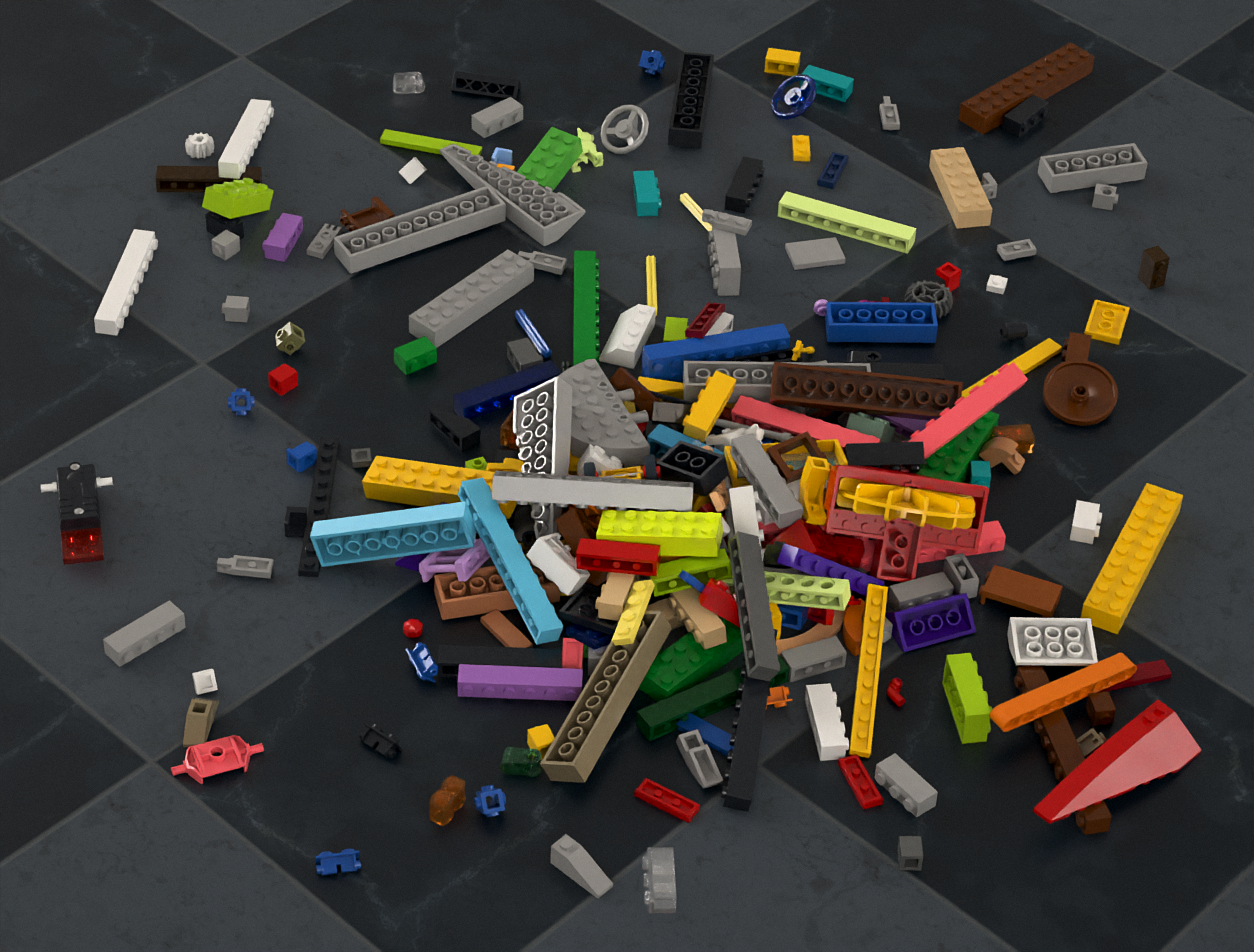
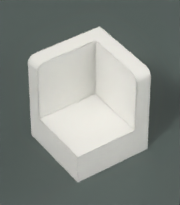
M414 157L399 173L411 184L427 169Z

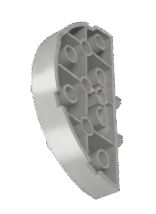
M596 359L585 360L562 372L558 377L572 386L571 454L581 458L591 444L594 447L596 445L601 447L609 457H617L621 464H624V467L645 465L644 456L650 454V445L636 424L648 422L649 419L646 410L629 413L623 402L635 399L632 388L616 392Z

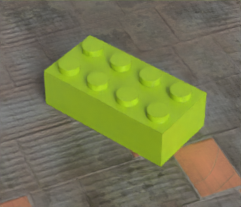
M250 178L214 184L213 186L206 187L202 207L229 219L270 210L274 190L267 188L268 186L265 184L254 183L253 179Z
M971 653L946 655L942 681L962 744L987 741L988 733L991 731V718L989 715L993 709L988 705V695L986 691H983L982 677L978 676L977 662L973 661Z

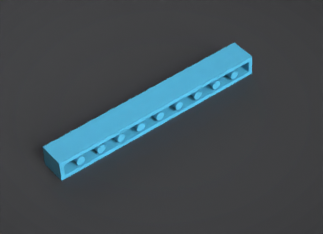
M484 478L462 481L458 496L461 502H467L475 528L536 645L557 641L563 630L562 621L558 619L554 606L550 604L546 591L542 589L537 575L534 574L529 560L526 559L521 545L518 544L514 536V531L510 529L507 523L506 516L502 514L496 500L492 499L490 486L486 484Z

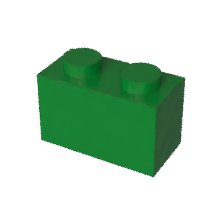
M425 336L394 349V363L405 375L437 362V348Z

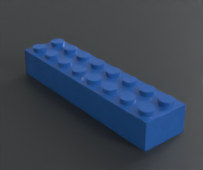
M784 323L708 335L704 336V338H689L643 346L642 376L682 383L684 361H727V358L790 348V335Z

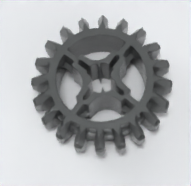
M924 280L923 282L917 281L916 284L912 283L911 287H908L904 298L905 303H934L938 319L941 316H946L953 305V296L949 288L945 287L944 284L940 285L938 281L936 283L932 282V280L930 282Z

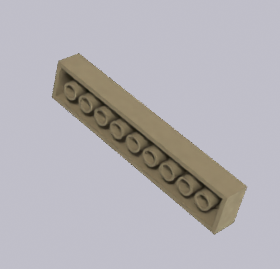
M645 611L633 644L615 646L611 640L540 763L551 781L586 782L672 629L662 611Z

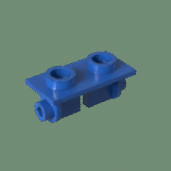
M419 642L415 645L414 650L407 648L409 660L415 666L417 675L422 680H429L435 683L436 681L433 676L438 674L439 668L433 657L430 656L431 654L427 646Z
M345 849L341 853L335 854L330 851L320 853L315 858V863L320 864L316 865L317 874H322V876L337 874V865H341L342 873L357 871V869L361 868L360 860H356L359 859L360 851Z

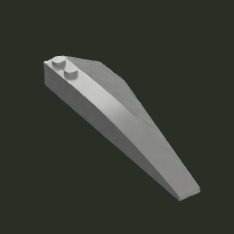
M453 143L440 149V153L475 190L489 185L506 204V217L543 246L559 240L585 214V209L565 194L552 192V188L539 186L537 181L526 180V176L504 166L502 168L497 167V163L493 161L487 162L480 155H472L471 151Z
M558 376L514 397L513 432L517 436L515 441L516 446L520 450L518 454L519 460L524 461V464L521 466L522 472L568 475L571 445L572 386ZM528 502L532 506L531 517L535 520L534 531L536 540L539 537L557 533V524L554 520L561 516L563 507H557L556 503H548V506H538L536 502Z

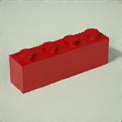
M580 538L576 552L577 569L657 577L661 561L660 545Z

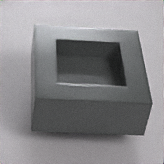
M370 448L351 449L353 468L371 466Z

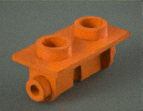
M788 687L769 688L770 696L767 697L766 705L774 704V707L778 708L787 706L786 702L793 701L792 699H787L786 695H789Z

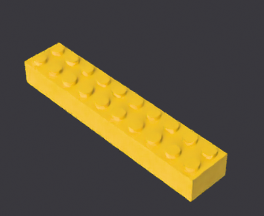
M1146 483L1083 604L1080 618H1091L1092 626L1115 634L1119 633L1180 512L1183 495Z

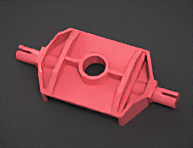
M232 735L188 747L183 764L171 767L173 776L188 773L193 779L203 784L204 777L241 767L244 768V772H247L250 756L264 752L262 743L249 746V743L246 744L240 736ZM219 752L222 755L213 756L212 754Z

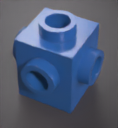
M643 50L639 67L646 70L648 74H661V70L665 68L666 61L659 51L652 50L649 52Z
M246 388L235 389V392H231V397H228V408H232V412H236V415H247V412L251 411V407H255L254 396H251L250 391H246ZM240 399L245 400L243 406L238 405Z
M487 785L481 787L482 791L476 792L477 797H474V805L481 814H486V817L499 815V811L505 810L506 797L500 788H494V785ZM487 796H490L492 799L490 804L486 803Z

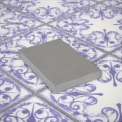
M836 237L785 243V249L794 270L845 264L846 258Z

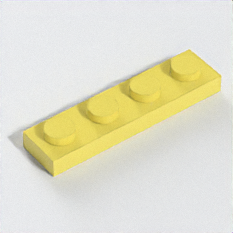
M652 580L633 583L612 638L615 646L634 643L655 587Z

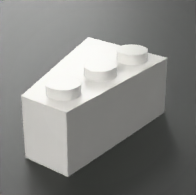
M559 532L539 537L526 556L534 566L540 568L545 573L547 579L553 581L562 593L567 595L575 594L589 578V572L577 569L576 557L574 559L569 553L571 550L569 545L564 546L560 541L562 536Z

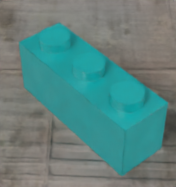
M808 65L801 74L800 88L845 102L853 92L854 79Z
M633 171V191L637 216H658V209H661L658 177L654 176V171Z

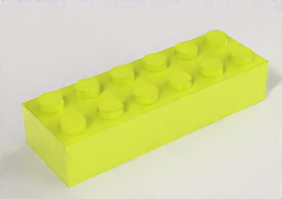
M603 510L596 539L660 545V556L718 557L723 536L722 514L713 512Z

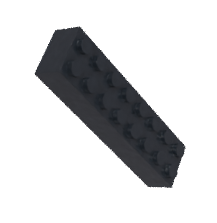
M681 52L669 124L668 145L690 148L702 147L713 74V54Z

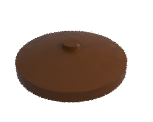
M1069 360L1058 364L1048 373L1043 386L1044 402L1050 412L1060 420L1073 425L1086 426L1103 421L1114 410L1118 397L1117 385L1111 374L1102 366L1086 360Z

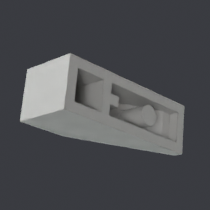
M567 834L551 846L550 863L599 899L613 887L611 880L587 851Z

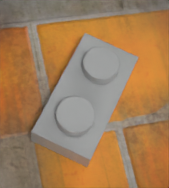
M1030 239L997 245V251L1004 261L1036 255L1037 250Z

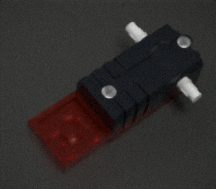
M72 462L68 467H58L56 470V482L41 484L42 493L53 491L58 494L64 565L104 560L97 487L113 485L112 477L96 478L93 464L81 465L79 462Z

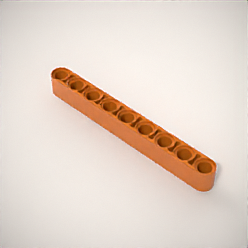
M1118 653L1001 703L993 708L989 717L1003 732L1010 731L1088 697V694L1097 693L1130 678L1136 672L1137 666L1126 655Z

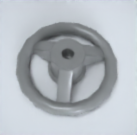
M622 105L614 109L606 116L602 124L600 134L602 144L608 151L615 154H627L635 150L643 143L648 134L649 122L647 114L642 108L635 105ZM631 111L628 120H621L615 128H608L611 121L618 114ZM638 115L641 117L642 120V131L640 135L639 131L637 130ZM607 136L621 138L628 143V146L623 148L612 146Z

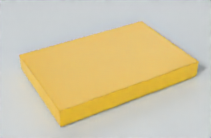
M1094 300L1084 334L1092 335L1091 339L1119 345L1130 307Z

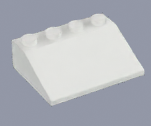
M1010 617L1007 636L1009 649L1016 665L1090 666L1098 662L1091 618Z

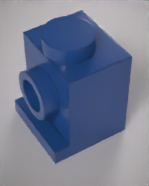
M306 441L294 449H286L287 464L298 473L316 464L317 449L313 444Z

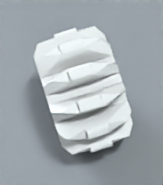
M202 132L189 135L185 142L187 155H191V158L197 157L198 159H205L206 156H211V153L214 152L213 138L207 133L202 134Z

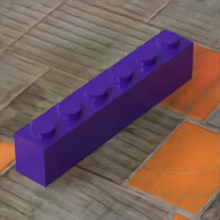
M783 544L777 563L811 576L849 580L850 591L866 596L868 583L883 586L885 582L787 544Z

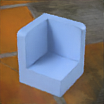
M496 147L491 161L497 163V165L499 163L512 166V150Z

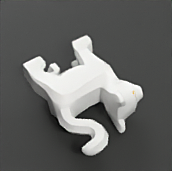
M754 424L748 429L738 428L731 430L727 428L722 430L723 434L709 435L706 438V444L715 445V449L724 452L725 446H731L733 438L754 434L757 441L761 442L764 430L758 424Z

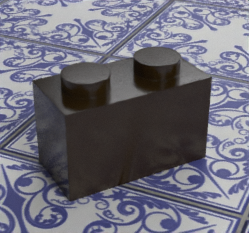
M1159 246L1145 249L1142 254L1138 278L1149 290L1164 286L1170 257Z

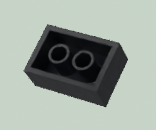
M681 440L656 462V466H660L661 481L693 482V493L706 497L730 474L724 455Z

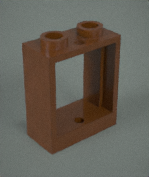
M808 431L767 448L766 453L769 454L773 465L777 466L778 472L786 480V484L801 479L804 467L791 472L781 454L804 445L811 457L827 459L825 453L821 452L818 448L815 438L811 437Z

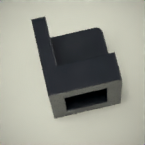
M287 506L284 521L285 537L304 538L307 507Z

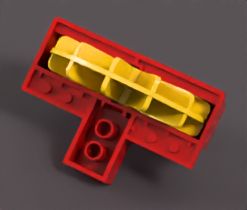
M834 465L830 467L823 504L824 508L828 511L824 530L832 533L875 538L876 543L870 574L877 579L897 582L910 581L915 579L921 545L978 553L989 488L982 485L942 480L903 471L855 465Z

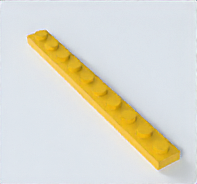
M869 583L866 591L849 755L857 754L865 758H869L871 754L888 587Z

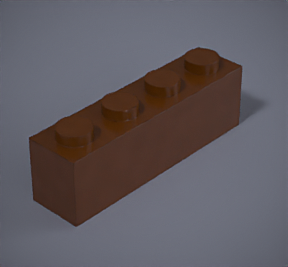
M572 508L554 520L559 533L563 535L566 541V545H569L571 548L570 552H572L574 558L576 557L580 538L597 540L596 532L583 508ZM587 570L590 574L586 580L587 583L599 587L606 584L608 572Z

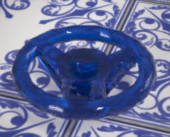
M798 74L783 81L772 96L771 108L773 114L777 118L784 120L793 119L803 114L811 106L816 96L817 88L814 79L808 75ZM805 81L800 89L792 88L787 93H782L792 83ZM778 100L790 105L791 112H780L777 107Z

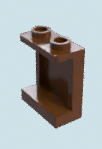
M376 196L371 198V207L349 214L345 209L341 210L340 223L349 232L393 218L395 214Z

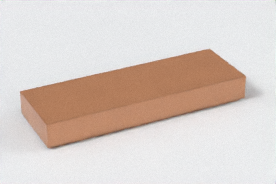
M497 609L481 617V623L505 647L533 648V644Z

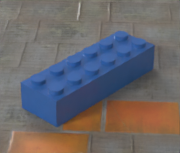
M826 302L825 326L827 342L936 343L938 324L934 303Z

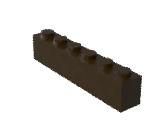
M157 166L156 189L157 192L205 193L206 187L213 186L214 184H223L224 182H233V180H242L243 178L253 179L254 183L262 184L261 167H246L240 179L219 177L218 166Z

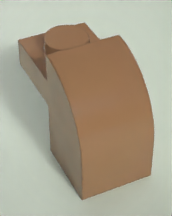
M995 437L984 444L979 453V456L984 461H990L991 468L1002 462L1014 475L1020 472L1025 462V459L1015 450L1018 444L1006 437Z

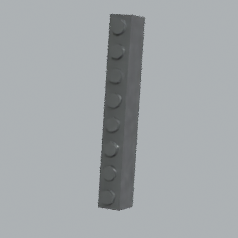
M737 531L727 543L747 674L751 678L770 681L780 671V663L778 662L777 646L774 637L775 631L769 606L761 546L758 536Z

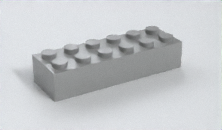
M1131 143L1041 156L1038 174L1050 193L1095 187L1096 183L1108 185L1145 179L1148 163L1136 144Z

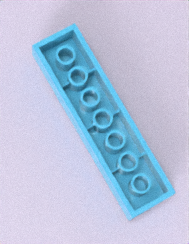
M465 501L315 521L310 538L321 567L471 548L474 547L477 531Z

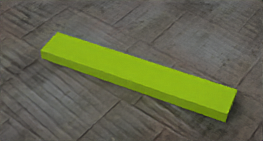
M388 129L384 130L380 138V144L442 155L440 149L453 143L471 151L472 155H481L482 146Z

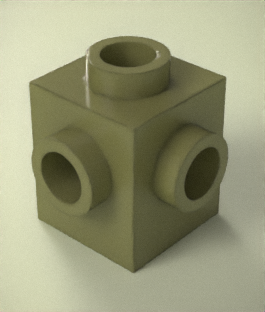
M292 322L287 323L275 334L277 348L289 355L305 343L304 331Z

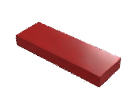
M856 754L838 759V766L862 809L882 805L883 798L859 756Z
M645 778L634 792V796L687 823L700 810V804L648 778Z

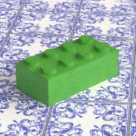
M551 127L517 173L526 176V180L537 181L539 186L552 188L553 192L583 152L581 138Z

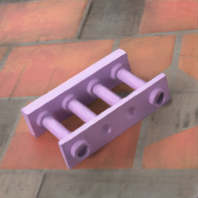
M481 538L475 539L474 547L430 553L419 563V572L422 575L423 582H428L436 573L455 572L458 576V581H467L490 555Z

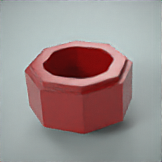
M409 619L404 622L403 633L408 638H417L422 635L423 623L421 621Z

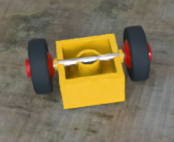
M646 455L644 456L645 465L643 471L640 466L605 470L602 471L601 476L596 472L594 462L584 463V475L581 476L642 479L644 476L645 480H658L661 477L660 466H656L655 456Z

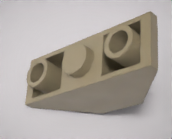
M203 698L191 700L186 715L183 747L204 744L207 741L219 700Z

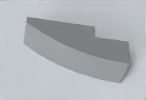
M698 729L678 735L676 744L680 753L703 789L723 783V778L708 744L704 745Z

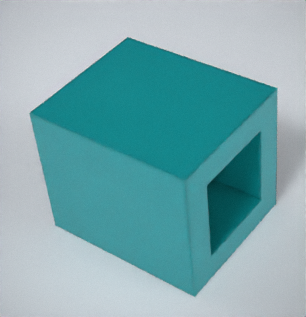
M971 461L969 484L982 485L989 488L991 481L990 461Z

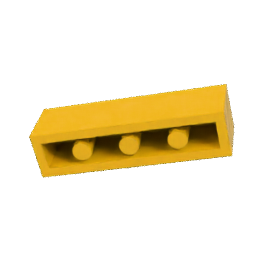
M717 370L712 377H708L705 390L701 389L698 395V402L692 404L690 416L686 415L682 425L685 426L684 435L700 442H705L734 392L737 379Z

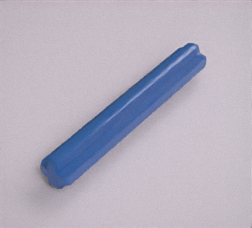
M523 309L516 310V319L542 357H551L552 350Z

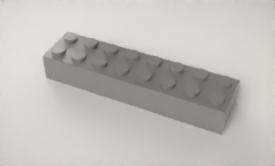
M507 249L409 315V333L417 338L425 336L436 348L531 284L534 281V264Z

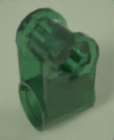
M507 747L504 749L500 769L508 775L536 777L542 772V766L540 765L541 753L536 749Z

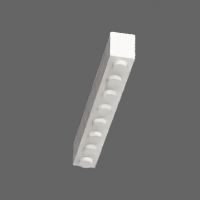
M250 100L218 161L219 177L240 179L242 173L245 172L246 165L249 164L250 157L254 154V149H257L258 141H261L262 134L265 133L266 126L269 125L270 118L273 117L274 108L271 107V101Z
M133 230L94 318L96 333L117 335L120 328H123L124 318L128 316L129 307L134 302V295L138 293L139 284L143 282L144 272H147L148 263L152 261L153 251L157 249L158 240L155 239V232Z

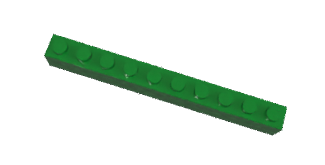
M574 251L573 366L588 359H596L599 362V351H596L599 350V339H596L599 338V327H596L599 326V315H596L599 314V304H596L599 303V292H596L599 291V281H596L599 280V258H596V251Z

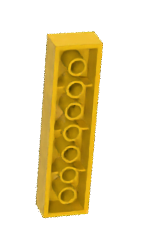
M376 456L364 476L362 484L367 499L427 507L435 506L442 502L448 504L461 502L458 492L462 481L484 478L486 484L490 486L492 493L493 475L495 472ZM509 500L505 504L498 503L502 514L506 516V519H510L517 505L516 501Z

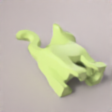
M577 128L583 152L572 165V172L581 171L578 163L584 161L586 164L588 159L595 167L603 166V154L596 151V145L593 143L594 135L582 132L580 128Z

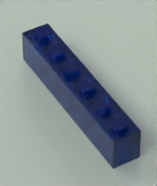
M551 360L453 395V409L458 416L469 420L513 405L515 396L559 376L562 372Z

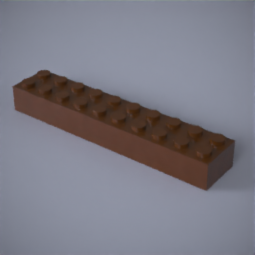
M1070 42L962 102L959 120L979 133L985 134L1003 124L1004 116L1031 95L1045 100L1092 73L1095 56Z
M774 362L772 366L769 403L853 413L858 411L864 414L927 421L934 418L936 421L941 417L939 414L946 408L952 409L956 406L954 403L962 397L963 382Z

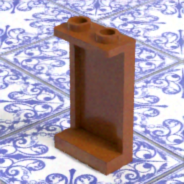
M994 565L992 571L987 572L985 585H981L978 595L981 596L980 604H985L987 598L1041 614L1042 618H1052L1060 601L1063 586Z

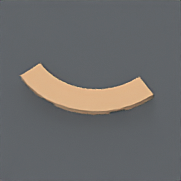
M706 445L704 447H701L713 451L712 447ZM723 480L713 489V493L709 494L717 512L726 510L729 504L728 491L725 480Z
M847 606L844 611L834 610L835 615L832 625L818 623L801 635L776 640L777 654L781 656V652L787 649L836 636L844 622Z

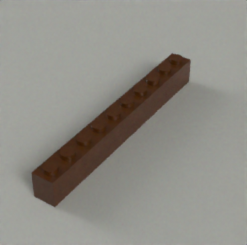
M1042 665L1018 667L1017 675L1014 676L1015 686L1019 688L1021 695L1050 683ZM1062 708L1033 720L1035 731L1041 737L1042 747L1046 748L1050 764H1053L1055 776L1057 779H1060V782L1085 760ZM1104 800L1100 804L1087 806L1083 811H1074L1077 825L1081 827L1084 835L1109 831L1112 817Z

